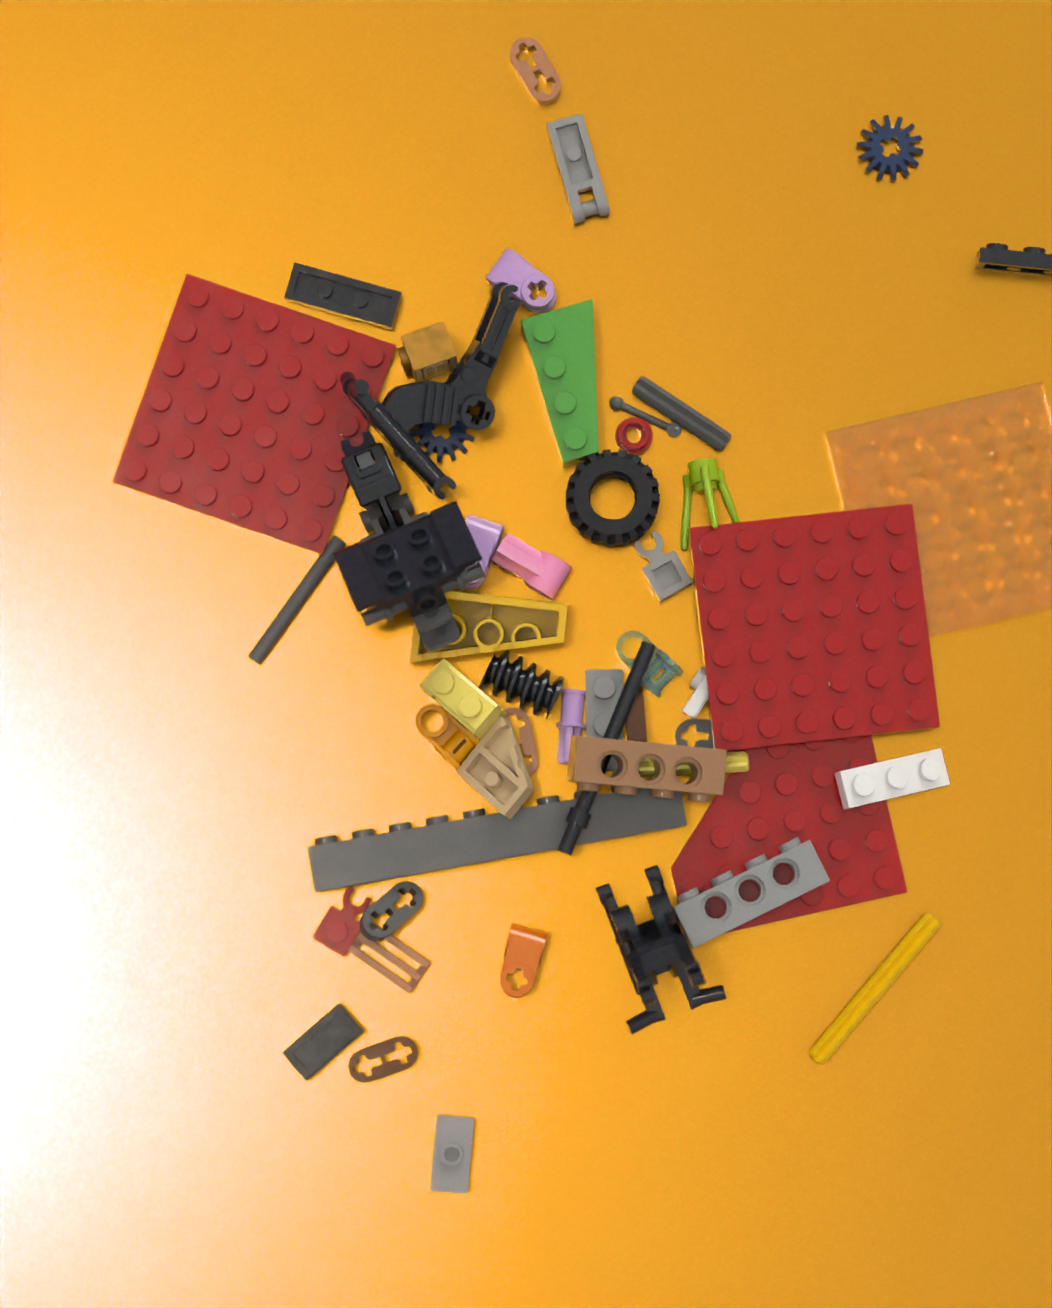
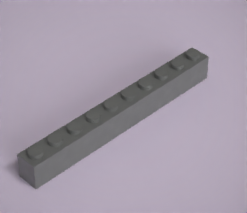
M610 786V793L596 794L589 814L592 815L587 828H582L575 846L685 827L687 821L681 792H674V799L651 797L652 789L637 788V795L614 793L615 786ZM581 791L573 792L574 799L560 801L559 795L536 799L538 806L527 808L521 806L512 819L505 817L500 812L486 815L485 808L462 812L463 819L449 821L448 815L425 819L426 826L412 828L411 822H403L389 825V832L375 835L374 829L371 828L351 832L352 839L337 841V835L314 839L315 846L307 847L314 891L316 893L557 850L568 825V822L565 820L570 807L575 808Z

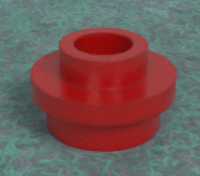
M630 417L623 420L618 425L615 434L618 447L631 455L645 452L651 445L653 438L650 425L638 417ZM629 431H638L641 435L640 441L637 443L630 442L627 439Z

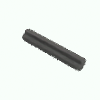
M641 376L633 386L632 393L674 422H677L680 426L718 451H722L730 441L731 434L645 376Z

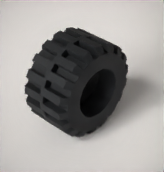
M611 449L603 450L601 454L596 455L593 453L589 455L586 461L580 462L576 466L573 475L571 474L568 481L566 510L568 511L572 526L578 529V533L583 538H589L591 543L596 545L599 543L605 544L606 547L614 548L615 545L620 544L625 546L635 539H640L645 531L652 526L660 502L659 484L657 478H654L652 474L653 470L648 464L645 466L641 462L640 457L635 454L632 457L624 450L611 452ZM607 478H617L630 485L634 492L635 503L628 515L620 519H606L593 510L590 494L593 487L599 481Z

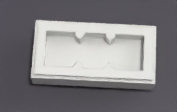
M702 667L689 685L695 690L680 711L689 719L696 718L708 700L705 669Z

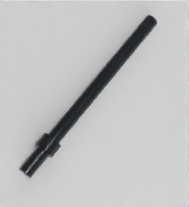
M642 641L603 738L619 739L655 651V645ZM610 755L605 756L601 762V770L604 774L612 757ZM581 790L575 808L570 807L565 821L568 822V825L557 851L569 856L572 855L582 828L586 829L592 815L589 814L597 792Z

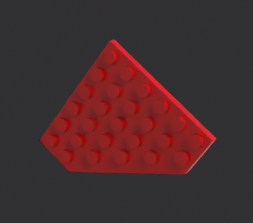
M872 736L745 749L744 752H747L749 755V771L729 774L724 782L723 795H716L670 868L676 897L696 887L701 894L713 888L710 880L730 870L733 877L747 871L744 863L762 854H765L767 860H770L781 854L779 846L799 837L801 843L808 840L811 841L830 881L727 932L906 893V883L887 801L883 800L843 810L834 774L839 771L878 763ZM779 863L773 869V878L778 884L787 885L793 879V870L789 865ZM744 880L739 886V895L744 901L753 902L759 896V887L752 880ZM710 897L705 902L704 909L709 917L718 919L724 915L726 906L721 898Z

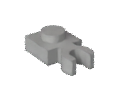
M657 531L651 533L656 543L654 549L645 550L639 540L634 543V548L640 557L648 559L650 564L641 570L657 599L661 602L688 587L693 582L674 550L664 555L662 551L663 539Z

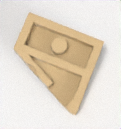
M500 715L456 772L500 813L512 819L532 794L534 787L512 724L508 719Z

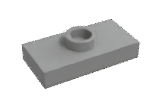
M437 1114L430 1191L468 1194L474 1117Z

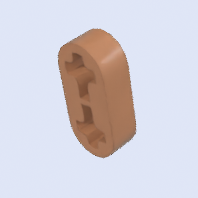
M531 37L517 39L510 48L512 67L534 102L540 105L554 103L561 93L559 75L537 40ZM525 47L527 51H535L533 63L536 67L531 69L525 59L518 61L521 48ZM540 73L546 83L551 81L554 83L551 86V94L546 95L544 91L538 93L535 91L538 88V80L535 75Z
M519 708L506 709L504 711L507 714L504 718L509 720L508 716L516 715L517 720H524L525 726L519 728L521 740L518 741V744L522 745L525 757H532V763L527 764L529 776H532L538 767V755L530 719Z

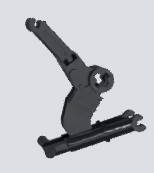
M497 282L491 287L489 301L472 342L445 383L423 380L399 385L387 393L381 404L379 400L377 401L368 393L369 384L366 380L360 379L356 381L355 376L351 372H344L340 377L344 393L361 410L363 417L391 446L396 458L400 456L399 458L423 482L425 489L441 500L445 499V493L440 489L441 485L447 484L449 488L456 489V483L452 478L446 476L423 451L419 440L415 442V439L407 432L416 424L426 422L456 426V421L474 430H482L491 425L495 418V407L486 395V385L497 364V358L516 311L521 305L519 300H512L508 297L510 292L518 290L516 285ZM468 406L480 407L478 415L466 413Z
M658 865L644 869L653 895L646 898L654 918L636 925L629 904L618 908L609 883L596 888L636 995H640L646 1008L645 1011L625 1021L632 1035L653 1023L666 1020L653 987L659 984L657 975L669 971L673 978L679 977L691 1010L703 1004L727 999L723 985L699 989L698 986L706 984V980L698 960L695 959L685 934L681 932Z

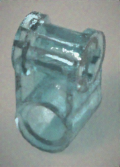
M633 630L622 634L617 639L614 647L616 658L629 671L635 659L628 658L623 654L622 643L624 640L633 638L638 640L640 644L642 641L653 644L644 634ZM656 647L641 685L652 696L659 699L662 696L661 691L676 675L681 676L684 671L665 652ZM662 668H665V671L655 681H653L654 676Z

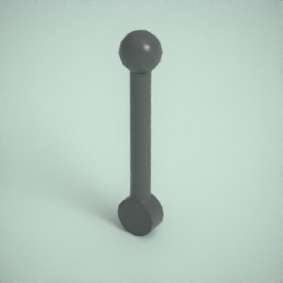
M613 396L609 401V405L613 410L622 409L666 430L667 435L672 438L679 436L681 433V426L677 422L667 423L624 403L620 396Z

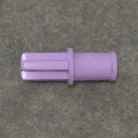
M562 689L560 722L556 723V727L559 728L557 761L568 765L571 736H581L582 730L586 729V725L582 724L585 691L577 689Z

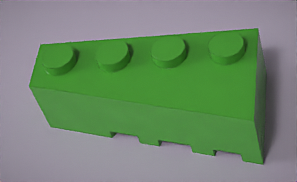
M593 299L521 320L522 333L562 468L573 466L580 462L583 463L593 453L599 454Z

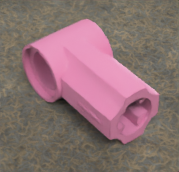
M509 533L502 540L492 558V562L523 579L528 587L551 600L554 599L572 569L570 565L546 551L540 552Z

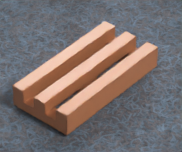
M373 922L369 925L373 930L380 928ZM360 932L348 949V952L410 994L431 962L392 935L384 939L419 963L420 966L416 971L374 941L365 938ZM365 944L412 978L408 983L359 950L360 946Z

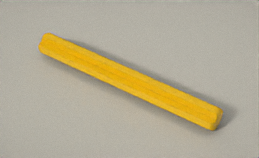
M926 913L920 918L813 1045L808 1054L814 1061L820 1065L827 1063L940 929L941 924L934 916Z

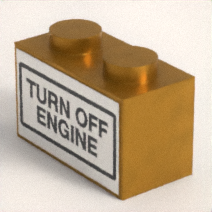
M444 321L401 336L403 347L397 348L405 375L413 374L416 382L452 371L457 365L456 353Z

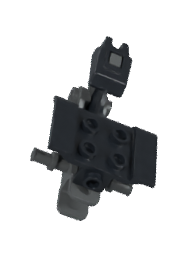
M367 430L362 432L364 442L360 446H351L348 439L341 441L342 451L345 455L341 459V463L359 505L365 508L364 511L359 512L367 533L375 531V533L361 538L359 542L334 552L333 555L358 613H361L366 627L388 618V621L394 619L393 615L408 609L424 647L430 651L437 650L457 641L460 637V631L444 594L456 588H459L460 591L466 589V584L486 577L480 562H478L483 559L456 501L432 510L430 514L423 512L411 518L409 517V515L415 513L407 492L402 495L399 494L402 488L382 443H376L370 431Z

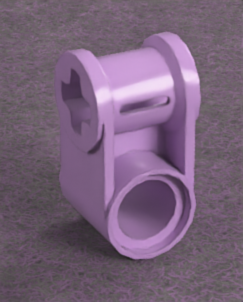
M509 248L505 249L485 277L492 286L497 282L516 285L518 290L510 292L508 297L519 300L523 306L534 313L548 312L556 303V292L550 278ZM545 287L547 297L545 299L538 297L534 301L531 291L533 289L540 291Z
M468 514L465 521L483 559L478 562H480L484 574L487 576L492 558L500 544L504 525ZM486 577L466 584L465 588H478L483 584Z

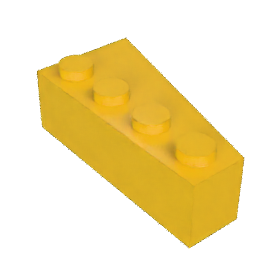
M449 591L444 595L460 631V637L449 645L430 651L424 647L414 624L409 663L563 643L565 640L569 604Z

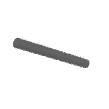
M335 535L332 537L323 555L320 554L248 655L250 659L259 665L262 663L334 562L333 553L343 549L346 545L343 540Z

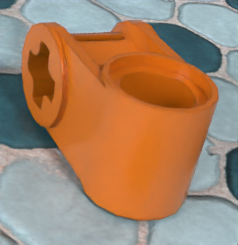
M515 923L511 924L504 952L505 959L500 975V986L506 995L512 998H520L530 992L534 984L538 964L540 965L548 935L547 931ZM515 970L522 971V978L528 980L527 986L520 985L518 991L512 990L511 983L506 981V976H513Z

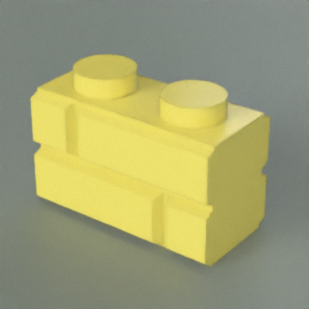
M444 658L419 686L480 740L500 715L505 717L507 714Z

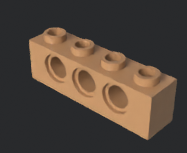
M571 736L567 782H577V790L599 792L600 785L615 786L614 793L637 795V788L652 789L651 797L674 799V792L689 793L688 800L711 802V795H723L727 750ZM607 755L614 757L617 762V770L611 777L606 776L601 770V762ZM644 759H649L654 765V774L649 780L641 778L638 772V766ZM682 762L688 764L691 769V777L684 784L677 780L675 774L677 766Z

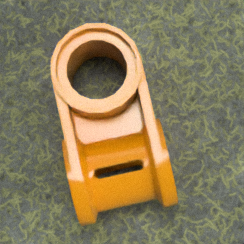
M437 704L424 705L416 714L415 725L418 732L455 770L460 767L462 762L480 742L470 730ZM427 711L438 712L443 720L441 728L434 732L425 730L421 725V717ZM465 740L466 743L453 754L452 751Z

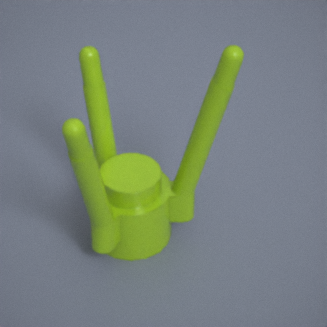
M704 458L689 462L687 464L689 474L682 475L684 483L680 543L682 551H686L688 548V529L690 528L693 487H695V493H705L712 528L716 529L719 526L713 491L717 490V485L732 522H740L725 483L723 469H718L717 459Z

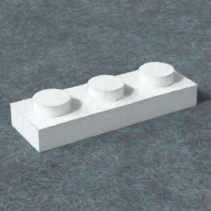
M941 748L834 773L843 810L950 785Z

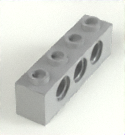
M799 837L779 846L781 854L770 860H767L765 854H762L744 863L747 871L733 877L730 870L710 880L713 888L701 894L696 887L677 896L679 904L672 908L691 947L695 948L829 882L830 879L811 841L808 840L801 843ZM779 863H785L793 870V879L787 885H780L773 878V869ZM744 880H752L759 887V896L753 902L744 901L739 895V886ZM710 897H719L725 903V913L718 919L709 917L705 912V902Z

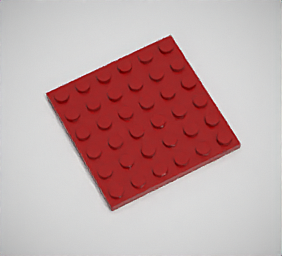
M186 274L112 483L309 552L323 555L350 483L341 463V459L345 457L341 441L348 439L351 446H360L364 442L362 432L367 431L370 423L361 414V410L344 393L340 377L344 372H351L355 376L356 381L360 379L366 380L369 384L368 393L378 401L397 345Z
M913 503L720 524L716 529L712 528L711 525L688 529L714 749L734 751L940 727Z

